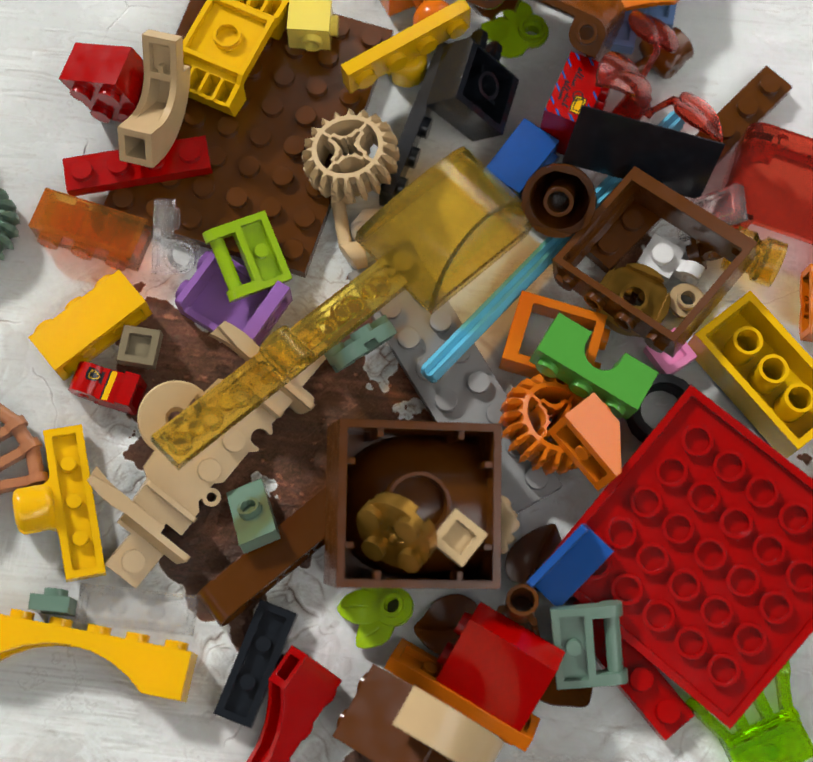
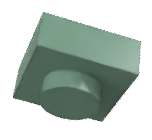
M45 588L44 594L30 593L28 609L40 614L77 617L79 601L68 597V590Z

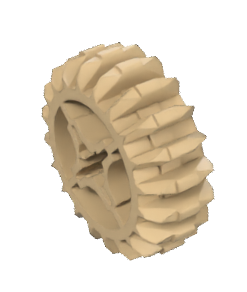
M349 108L345 116H341L335 111L333 120L328 121L322 118L321 128L311 127L312 138L304 139L306 150L302 151L303 170L306 176L309 177L311 186L315 190L319 189L321 195L325 198L332 195L333 200L339 203L346 196L348 202L353 204L356 196L361 195L362 199L367 201L368 193L371 191L380 195V184L390 185V174L397 173V161L400 160V152L397 147L396 135L393 134L387 121L382 122L377 114L369 117L364 109L358 115H355ZM375 144L378 148L372 159L369 157L371 153L370 148ZM329 154H332L333 157L330 159L331 164L328 168H326V159Z

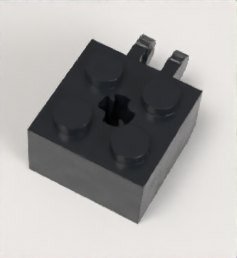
M482 28L475 30L468 38L445 44L426 103L427 107L471 141L503 135L519 83L517 76L500 63L501 52H503L502 45L496 40L489 42L487 45L489 35Z

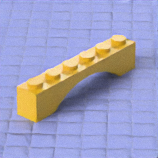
M11 609L9 616L0 614V661L14 654L34 648L51 646L81 648L94 652L112 662L129 677L140 693L187 702L198 656L191 651H187L188 643L165 639L164 646L150 644V636L127 631L125 638L110 636L112 628L88 624L87 630L84 631L72 628V620L53 616L49 617L48 623L33 621L35 613L18 609Z

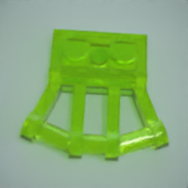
M789 661L775 676L779 710L773 712L762 691L753 702L761 719L749 724L743 714L735 723L736 731L730 733L693 697L690 696L685 701L695 714V717L719 739L729 762H804L813 757V744L799 718L801 717L800 714L793 707L790 687L791 666Z

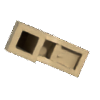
M148 29L142 34L144 65L142 93L134 112L117 126L120 161L154 168L169 152L182 125L189 96L190 66L183 64L182 36Z
M413 686L392 724L397 729L425 744L452 762H495L504 745V742L493 733L416 686Z

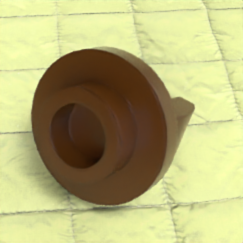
M690 237L691 244L686 246L689 260L700 263L706 270V261L723 258Z

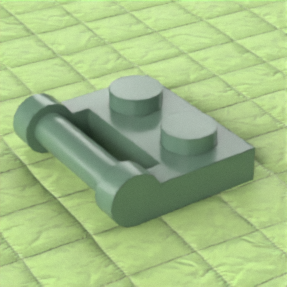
M603 600L598 603L549 606L552 644L566 652L555 674L557 690L616 686L628 683V669L623 667L619 616L623 615L622 601ZM592 619H603L607 668L602 670H596Z

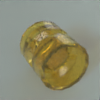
M739 225L737 230L758 242L755 259L744 273L748 274L750 281L769 288L782 266L788 244L769 236L761 240L759 239L758 232ZM723 257L720 269L725 271L732 262Z

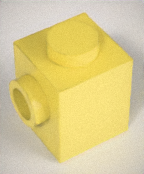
M289 0L287 19L289 48H302L312 52L331 50L332 36L338 37L339 15H333L332 0Z

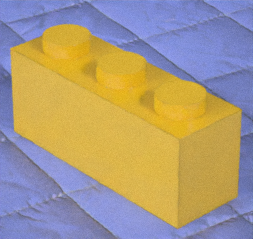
M117 270L113 274L100 278L94 288L83 297L79 296L72 299L65 306V310L55 318L47 319L40 323L34 333L28 338L63 381H65L75 373L80 361L90 362L118 341L122 336L124 325L137 326L152 315V312L144 298L122 272Z

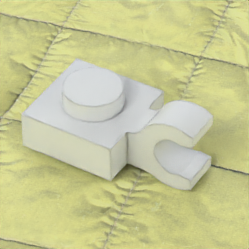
M655 233L637 263L649 266L657 271L664 279L665 284L673 276L683 283L696 286L705 270V267L698 262L683 260L682 258L686 252L685 249Z

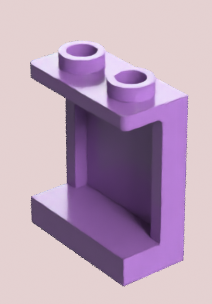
M212 250L211 252L206 251L197 263V271L190 280L186 279L181 283L175 294V303L179 312L198 325L212 332L223 321H227L252 338L259 347L293 300L290 287L278 280L272 288L230 303L226 295L228 287ZM232 259L242 285L251 282L246 267Z

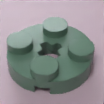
M383 315L371 324L368 323L350 335L351 338L344 343L341 342L324 353V356L335 373H338L384 344L398 332L387 316Z

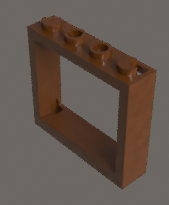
M634 166L595 210L589 224L576 232L552 259L553 276L557 284L567 291L574 290L583 296L584 301L592 309L605 311L613 317L616 324L627 332L633 330L644 338V341L651 349L659 353L664 351L673 358L755 259L758 242ZM633 201L732 262L674 332L576 268Z

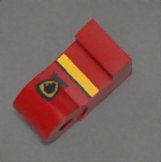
M80 361L68 391L78 397L93 401L95 404L136 416L147 384L139 374L128 371L122 373L94 363Z

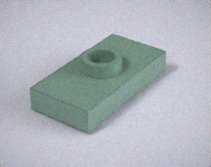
M262 478L226 493L239 546L244 554L281 539L267 488Z

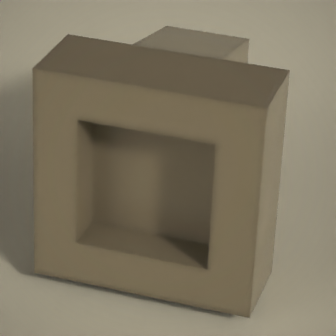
M124 325L116 358L118 364L137 369L156 370L163 339L162 331Z

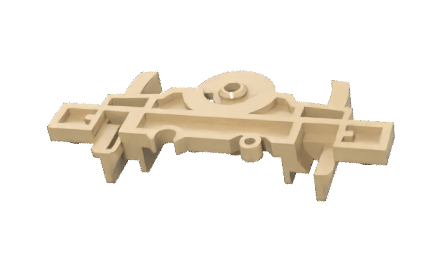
M223 321L208 336L232 349L247 364L230 380L218 378L205 391L192 383L173 380L155 386L145 395L138 409L137 424L141 437L154 451L143 466L147 479L134 498L131 500L118 490L104 476L98 466L95 467L87 479L90 486L105 501L123 512L117 523L130 534L109 557L105 565L135 589L163 555L176 564L187 563L191 558L161 532L167 524L182 536L188 527L197 520L196 515L199 513L200 500L209 507L219 504L221 494L217 489L211 487L216 483H224L248 452L259 451V448L251 441L252 433L257 429H261L267 435H272V423L277 418H281L288 407L297 414H304L315 407L314 397L303 386L326 359L324 353L329 349L304 328L300 329L278 355L267 345L261 349L242 330L227 321ZM195 399L201 409L203 419L197 436L192 441L179 446L168 445L160 441L159 439L163 434L172 438H181L193 430L196 423V414L190 403ZM172 412L182 414L183 422L180 426H173L169 423V415ZM212 492L215 498L213 501H208L207 495Z

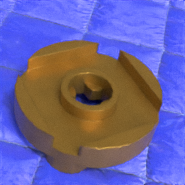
M639 263L626 264L625 267L609 271L600 283L622 299H624L623 295L630 296L632 292L639 295L638 301L642 305H635L634 307L660 324L669 311L671 297L663 284L664 279L649 266ZM596 311L608 315L606 325L613 331L626 336L641 337L633 330L631 332L623 330L616 324L613 317L605 311Z
M389 492L377 494L374 499L369 500L358 512L356 519L359 535L364 541L361 544L364 554L371 560H382L391 566L403 569L409 573H416L435 551L438 541L436 529L429 518L424 523L422 518L415 513L419 507L413 501L404 496Z

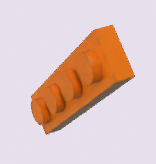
M404 638L400 640L384 669L451 706L456 711L499 736L503 742L514 745L526 752L533 740L540 718L531 714L521 732L515 730L435 681L443 668L442 665L437 663L438 658Z

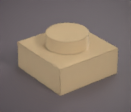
M455 508L436 531L438 538L436 548L462 568L488 534Z

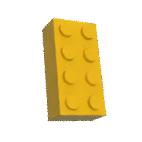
M749 291L696 332L688 342V345L697 355L696 362L766 441L787 459L813 438V358L761 301Z

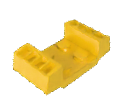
M206 0L183 40V64L190 66L188 98L236 117L246 101L244 83L270 37L280 40L287 26L289 0Z

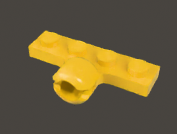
M458 0L341 64L343 83L350 94L358 89L370 87L379 77L388 74V76L392 75L394 85L403 88L419 85L424 80L428 70L427 55L435 50L437 45L450 38L456 39L470 28V6L465 0Z
M82 424L43 430L49 479L44 484L17 488L13 492L12 503L17 528L22 534L47 530L58 533L66 583L106 575L93 490L87 481L90 472Z

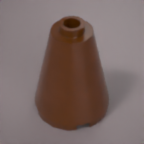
M554 163L538 169L529 177L522 192L521 207L526 218L531 223L530 225L537 232L548 237L565 238L580 231L589 224L595 213L597 195L592 181L582 170L571 164Z

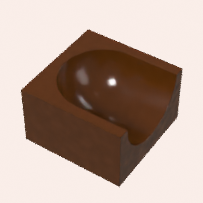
M340 418L327 427L323 584L335 588L501 589L502 424ZM389 492L404 496L413 501L419 507L415 513L422 518L424 523L429 518L436 531L453 509L456 508L488 535L462 568L436 548L416 573H409L403 569L391 566L382 560H371L364 554L361 548V544L364 541L359 535L356 519L358 512L369 500L374 499L377 494Z

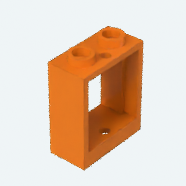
M522 290L498 369L528 378L541 374L536 369V365L529 361L530 356L519 353L531 312L555 319L558 313H561L584 328L592 330L585 356L592 366L600 369L601 363L595 362L598 349L604 351L611 330L604 328L608 315Z

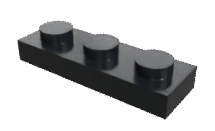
M260 599L213 714L248 728H253L269 688V678L278 666L297 619V613Z

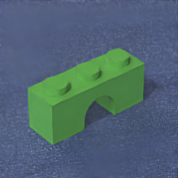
M558 313L529 361L536 365V369L541 374L549 378H558L568 384L569 389L574 394L582 398H587L595 392L602 402L610 408L616 418L627 420L638 411L659 372L626 352L614 364L612 369L601 370L595 368L585 356V345L592 332L563 314Z

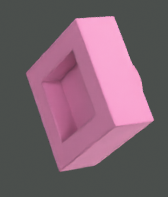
M687 342L673 358L664 351L662 353L654 351L648 345L643 350L660 374L674 375L697 358V355Z

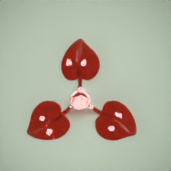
M633 10L628 18L629 25L639 38L653 45V53L641 73H639L633 61L620 53L611 51L603 56L597 68L595 86L614 89L625 94L611 113L636 120H641L643 116L650 119L656 112L669 105H674V111L682 120L722 143L723 131L718 115L702 98L689 92H682L679 98L672 96L651 107L652 87L646 77L659 56L661 48L673 54L679 47V41L675 32L665 22L639 10Z

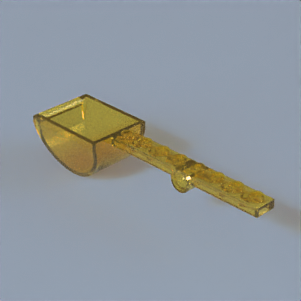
M465 146L456 149L409 184L357 231L355 240L376 260L374 264L291 328L284 325L275 330L263 342L255 356L152 434L151 442L179 470L405 289L430 314H433L529 234L532 226L523 213L521 207L522 200Z

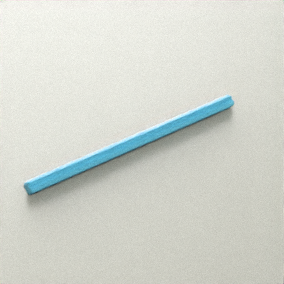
M671 111L658 126L680 131L686 120L677 111ZM608 175L595 188L597 195L596 209L623 179ZM574 234L565 238L547 237L422 365L421 374L429 382H437L521 295L522 290L525 291L552 263V259Z

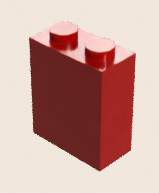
M480 602L473 615L465 611L457 624L454 633L460 637L456 645L448 642L442 651L437 663L442 665L443 668L435 681L521 732L557 673L566 652L483 602Z

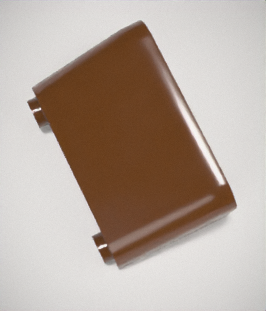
M465 0L479 16L493 22L496 15L502 11L510 10L516 13L521 3V0ZM532 0L573 18L574 20L569 30V40L572 46L577 51L585 54V57L604 64L624 22L625 8L621 0Z

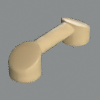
M331 195V207L340 251L354 269L368 268L364 241H352L346 205L351 203L348 202L346 196L337 203Z

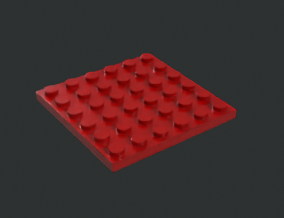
M690 385L621 468L622 473L606 486L545 562L581 524L585 523L614 552L572 596L582 604L598 603L603 600L622 601L623 615L619 616L621 637L731 729L813 632V479L698 389Z

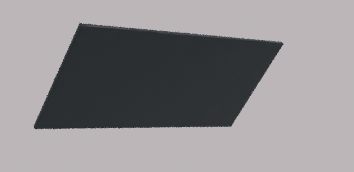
M582 105L562 163L624 179L635 166L677 193L700 200L725 144Z

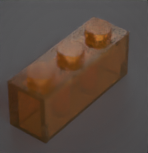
M46 187L28 225L39 244L53 250H57L58 247L71 250L73 255L84 260H91L92 257L103 260L109 267L120 271H125L126 268L134 271L139 270L154 235L148 220Z

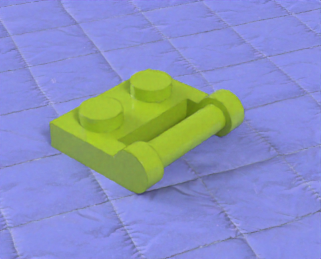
M265 210L214 227L202 233L206 245H210L226 282L228 287L226 295L230 303L272 288L278 280L286 283L292 279ZM230 236L234 237L251 282L243 285L224 241L225 238Z

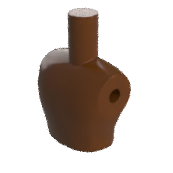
M676 27L652 33L639 44V51L643 58L629 65L628 70L633 78L653 69L660 77L669 79L693 57V46L687 36Z

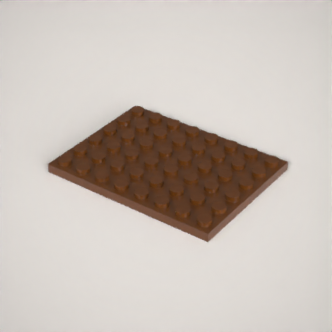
M206 0L189 1L175 35L182 36L184 40ZM339 15L338 37L332 36L331 50L312 52L302 48H289L286 26L280 40L272 37L269 38L244 83L246 101L236 117L188 98L183 122L175 140L206 135L213 174L111 190L101 210L103 216L212 249L210 245H206L202 236L203 232L265 210L290 273L306 278L331 209V196L325 198L321 195L319 189L315 190L311 186L309 177L306 176L303 170L302 151L306 150L304 139L312 138L311 127H322V118L328 121L333 120L335 111L341 116H345L349 108L355 115H358L363 109L367 111L377 80L370 87L358 89L350 94L343 83L341 64L393 36V30ZM329 154L326 159V168H328L331 164L330 159L333 157L332 154ZM234 237L225 238L224 241L230 255L242 259Z

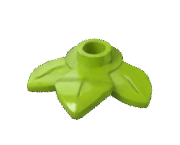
M521 1L516 13L510 10L502 11L503 17L496 18L494 22L489 20L481 24V28L489 35L488 40L491 42L496 40L502 45L503 52H501V57L516 58L522 56L529 48L541 47L545 44L549 35V28L545 20L539 15L533 14L531 6L524 1ZM527 32H534L536 35H530Z
M361 588V590H355L345 595L338 604L337 611L344 619L359 625L356 635V646L361 649H370L388 642L394 628L405 624L411 618L414 611V602L411 595L402 588ZM392 600H398V609L394 612H388V604Z

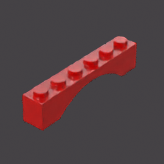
M291 646L269 678V699L265 722L257 744L247 762H290L291 756L301 741L305 740L312 732L314 722L323 708L334 699L337 688L342 680L310 656Z

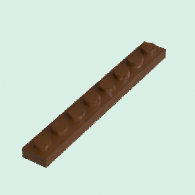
M767 65L695 135L725 144L716 166L791 91L793 86ZM633 201L586 256L607 274L662 218Z

